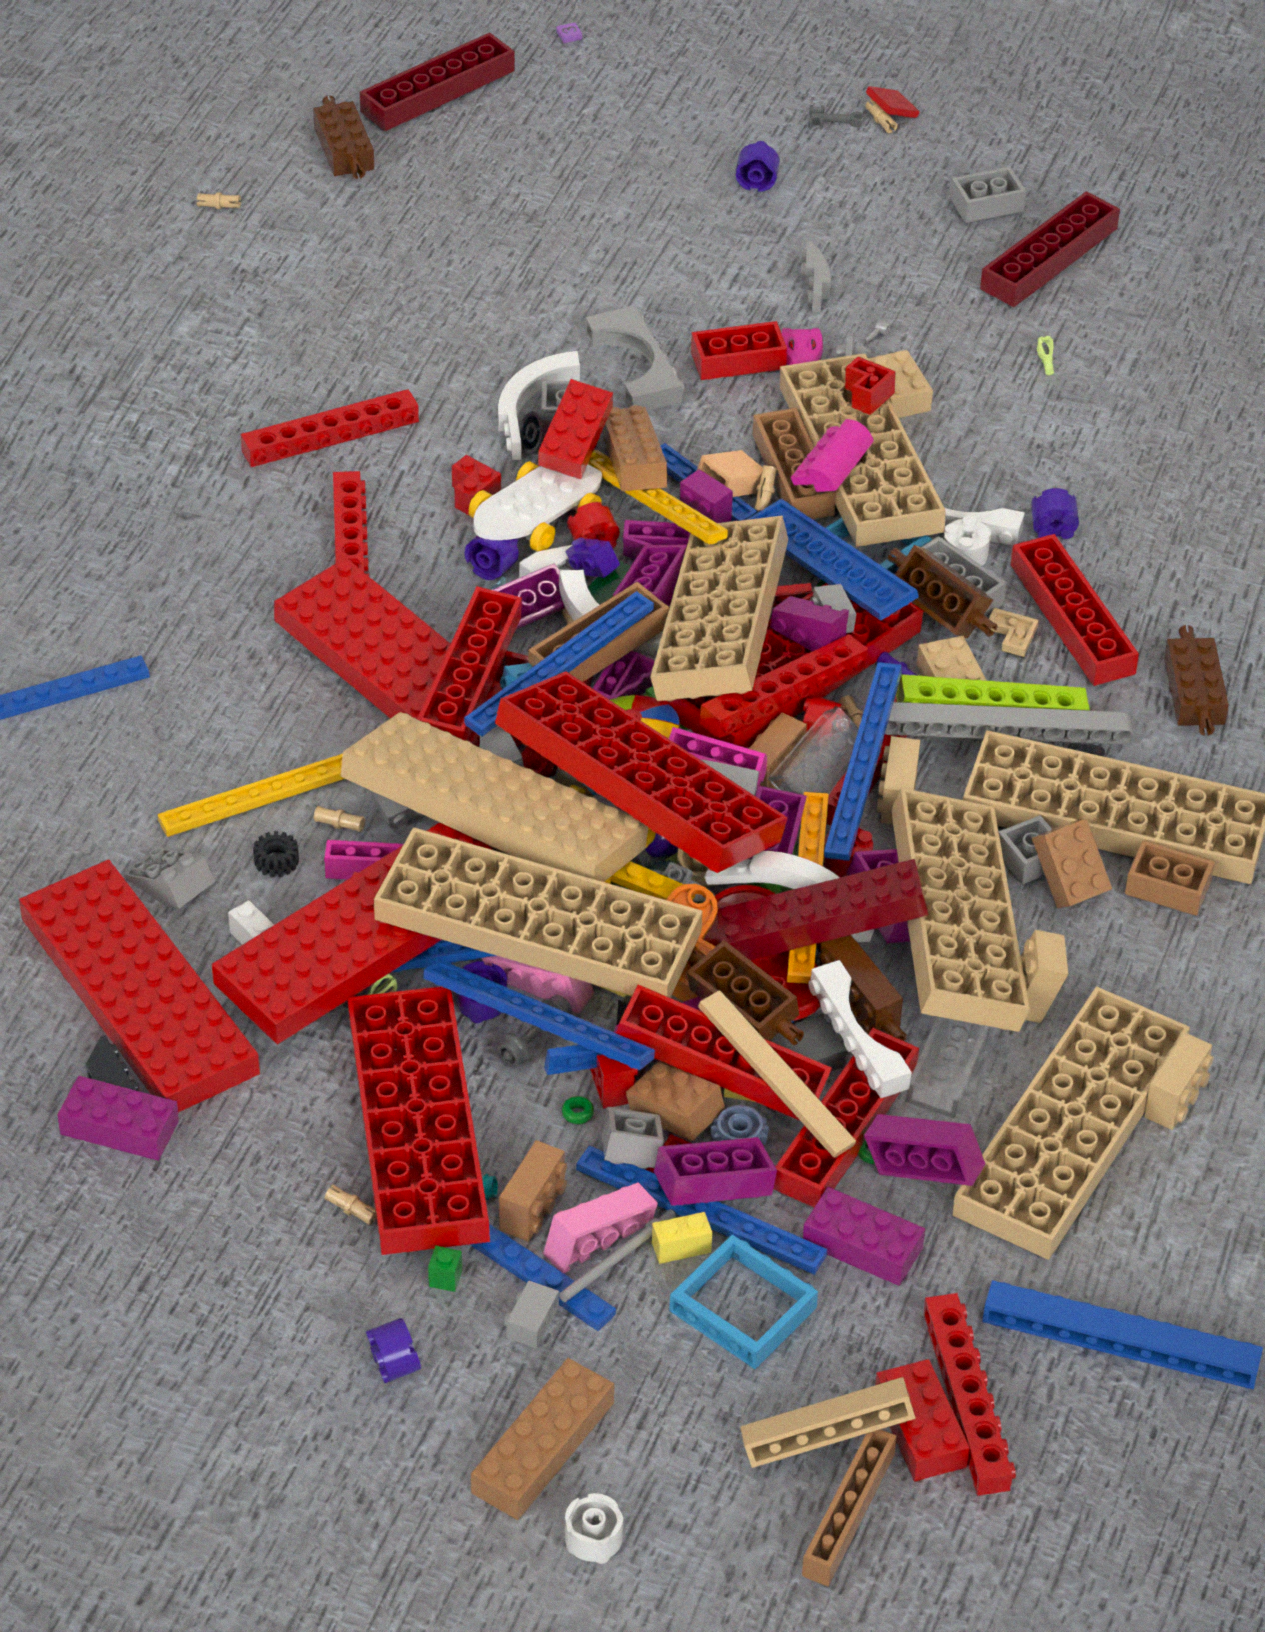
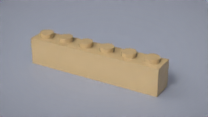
M901 1377L740 1427L751 1467L754 1468L916 1418L904 1378Z

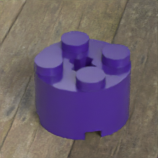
M757 141L745 146L738 156L736 166L737 182L747 190L751 188L758 189V192L769 190L774 186L780 164L779 155L764 141Z
M1052 488L1042 491L1041 496L1038 498L1035 496L1032 499L1033 528L1038 538L1052 534L1064 539H1070L1074 536V532L1079 526L1077 500L1074 495L1071 496L1065 489Z
M477 535L466 545L465 559L467 563L470 562L474 567L472 571L477 576L485 580H494L502 576L517 562L519 556L517 538L490 540L483 539Z
M482 961L467 964L462 968L507 987V975L496 964L492 963V966L484 965ZM456 993V1004L459 1011L470 1018V1021L473 1023H481L484 1020L493 1019L501 1014V1012L492 1007L480 1004L471 998Z
M402 1318L365 1331L371 1346V1354L375 1363H378L380 1367L379 1372L384 1384L421 1370V1364L417 1352L414 1350L411 1335Z

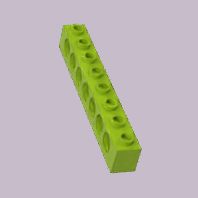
M901 674L896 692L897 702L1090 711L1086 688Z

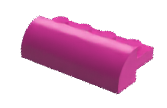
M845 419L840 427L833 426L827 429L823 437L791 476L793 485L813 484L816 492L836 491L874 440L869 430L861 423L851 419Z
M672 728L669 739L698 759L759 771L757 788L763 782L767 768V755L765 753L679 728Z

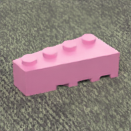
M500 956L482 958L484 965L492 966L493 963L504 970L507 975V984L543 999H550L554 995H560L569 1002L572 1011L579 1014L594 994L592 984Z
M639 1183L628 1187H622L620 1190L610 1194H604L589 1202L581 1203L571 1209L560 1211L553 1216L543 1254L559 1271L565 1274L570 1271L569 1265L579 1261L582 1264L590 1259L589 1254L601 1247L604 1251L611 1247L620 1235L626 1238L645 1227L654 1218L658 1203Z

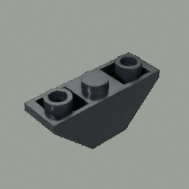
M106 1035L101 1036L86 1062L87 1077L139 1091L135 1080H130L128 1077L129 1072L125 1062L119 1061L116 1045L114 1043L110 1044Z

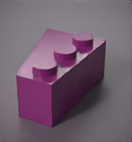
M625 520L623 556L636 559L644 545H688L691 533L670 522Z
M790 596L772 609L770 628L813 652L846 636L849 610H835L826 604L822 607L814 605L813 601Z
M631 651L605 667L593 689L609 700L622 696L642 695L646 692V689L653 686L650 676L655 660Z

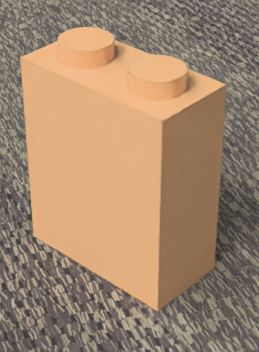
M742 450L701 456L697 470L700 469L733 490V497L758 494L756 489L757 485H760L763 467Z

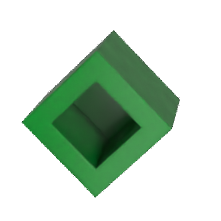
M435 1246L428 1266L429 1287L455 1292L462 1273V1251Z

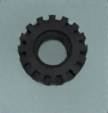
M274 831V835H270V832L265 833V838L262 835L258 837L259 841L256 840L253 846L254 864L259 872L262 870V874L265 876L267 873H270V877H274L275 874H278V877H283V872L288 875L291 873V870L294 871L296 869V865L299 864V851L296 839L293 840L292 835L287 837L286 832L278 835V831ZM273 852H282V853H284V854L281 855V856H270V855H268V854L273 853Z

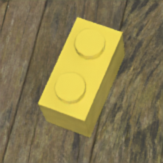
M705 1212L652 1223V1245L659 1264L711 1253L712 1230Z

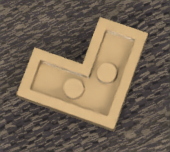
M994 608L989 619L996 623L998 628L997 630L991 628V630L1006 635L1002 644V651L1024 657L1038 628L1039 620Z

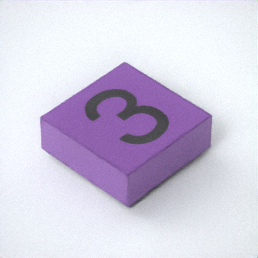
M575 22L556 26V33L563 43L582 39V32Z

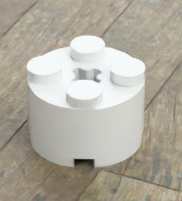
M967 515L963 519L955 520L945 526L944 540L981 566L986 563L991 531L986 525L977 521L974 516Z
M598 1493L588 1494V1497L580 1500L579 1498L573 1500L565 1514V1542L568 1552L585 1561L599 1564L608 1562L622 1544L623 1515L618 1508V1504L612 1498Z

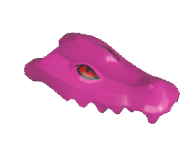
M819 328L782 329V336L787 346L786 366L821 360L823 338Z

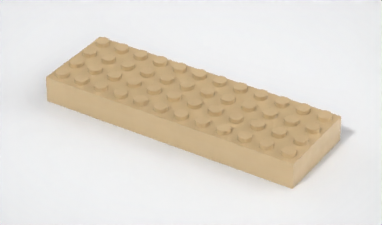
M866 354L780 366V390L789 409L797 408L814 447L826 433L827 429L833 426L840 427L845 419L861 423L872 435L873 443L838 489L834 491L836 507L855 546H867L944 533L946 510L889 399L871 415L852 408V392L845 389L846 366L858 356L868 360Z
M783 516L717 523L727 529L728 533L727 539L720 540L715 544H707L695 535L690 534L650 676L657 701H674L680 698L695 699L700 696H720L727 693L742 694L752 691L788 543Z
M399 712L343 751L341 777L514 857L604 882L646 847L648 827L634 819L631 815L599 802L593 797L579 793L573 788L559 784L551 778L539 775L531 769L519 766L511 760L499 757L491 751L479 748L469 741L459 739L449 732L439 730L428 723L419 721L406 713Z
M986 730L963 796L964 801L993 806L997 826L1009 828L1041 815L1052 829H1055L1072 821L1087 818L1097 848L1100 850L1136 857L1144 840L1215 861L1212 876L1252 884L1265 836V793Z
M901 788L891 809L898 860L903 862L915 859L929 914L907 921L920 1011L922 1014L1019 1032L1030 1008L995 809L993 806Z
M414 827L374 898L375 920L629 995H633L639 984L670 998L702 931V910Z
M1096 986L983 1153L985 1166L972 1186L962 1185L956 1193L952 1216L1049 1260L1146 1110L1150 1083L1184 1032L1189 1034L1190 1027Z

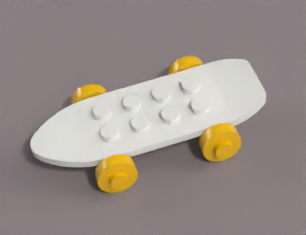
M531 461L526 462L519 469L514 483L494 495L482 490L472 498L469 506V516L474 518V532L479 537L490 540H509L526 536V539L530 541L531 549L537 552L547 550L552 545L555 536V528L549 524L550 522L572 508L577 511L576 509L587 503H601V498L595 493L600 487L602 472L587 465L582 478L578 479L538 466Z

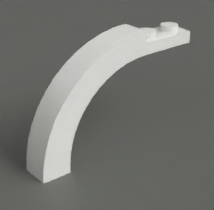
M577 351L555 354L537 360L517 372L505 385L499 398L498 427L499 431H504L505 437L509 436V438H506V449L511 451L512 460H521V438L517 420L520 410L528 400L542 391L543 380L570 381V379L580 381V363Z
M560 570V594L564 606L575 621L599 606V604L594 600L587 588L584 570ZM663 631L632 651L656 657Z
M762 851L754 855L753 859H745L719 873L708 869L705 875L707 885L759 882L782 885L792 889L840 878L830 870L810 860L774 851ZM874 929L853 934L852 937L857 942H870Z

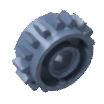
M736 1105L727 1107L712 1122L711 1137H713V1141L759 1137L761 1143L766 1145L769 1126H766L767 1119L760 1116V1111H756L749 1106Z

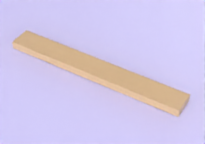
M720 990L700 1001L698 1006L700 1010L834 1158L854 1146L856 1140Z

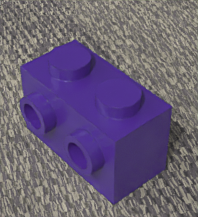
M579 538L573 541L572 546L565 551L569 558L570 566L574 570H584V575L605 578L620 565L609 541Z

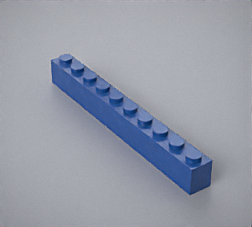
M993 1280L986 1299L982 1321L1253 1390L1263 1347L1249 1342L1228 1339L1224 1336H1216L1200 1332L1196 1329H1188L1172 1325L1168 1322L1155 1321L1143 1316H1135L1119 1312L1115 1309H1107L1091 1305L1087 1302H1078L1062 1296H1054L1038 1292L1034 1289H1026Z

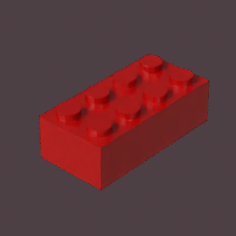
M777 321L691 332V355L701 380L780 370V366H786L787 346Z
M570 379L538 451V466L581 479L613 408V392Z
M926 1359L877 1372L875 1385L901 1377L904 1378L916 1419L892 1425L890 1429L897 1436L896 1442L914 1482L967 1468L970 1447L930 1360Z

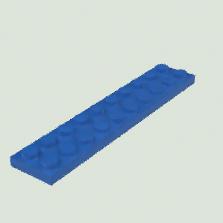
M783 499L778 500L747 519L783 516L788 536L785 555L827 584H841L850 600L879 620L889 617L892 613L918 598L915 588Z

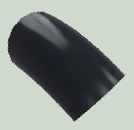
M531 411L524 416L520 427L521 447L524 452L538 455V451L556 412Z

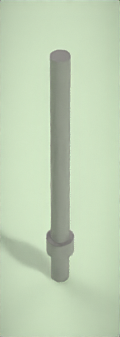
M670 1209L658 1219L653 1218L645 1225L641 1232L560 1292V1299L563 1302H567L651 1238L652 1223L676 1218V1213Z

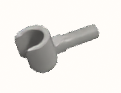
M879 320L875 330L863 339L864 342L868 343L879 333L887 336L890 333V328H888L890 323Z

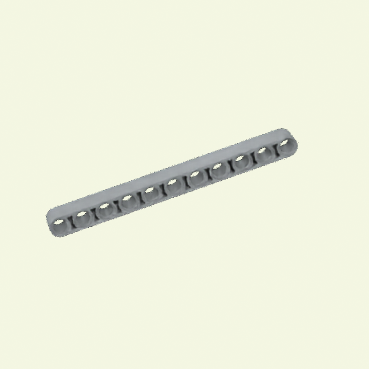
M901 702L893 703L885 731L886 735L984 739L986 730L1032 741L1127 744L1134 739L1131 717L1125 712Z

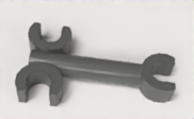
M810 105L809 129H812L813 124H818L820 129H823L824 122L850 123L853 127H861L862 112L856 111L850 115L824 113V105H821L820 110H815L813 105Z

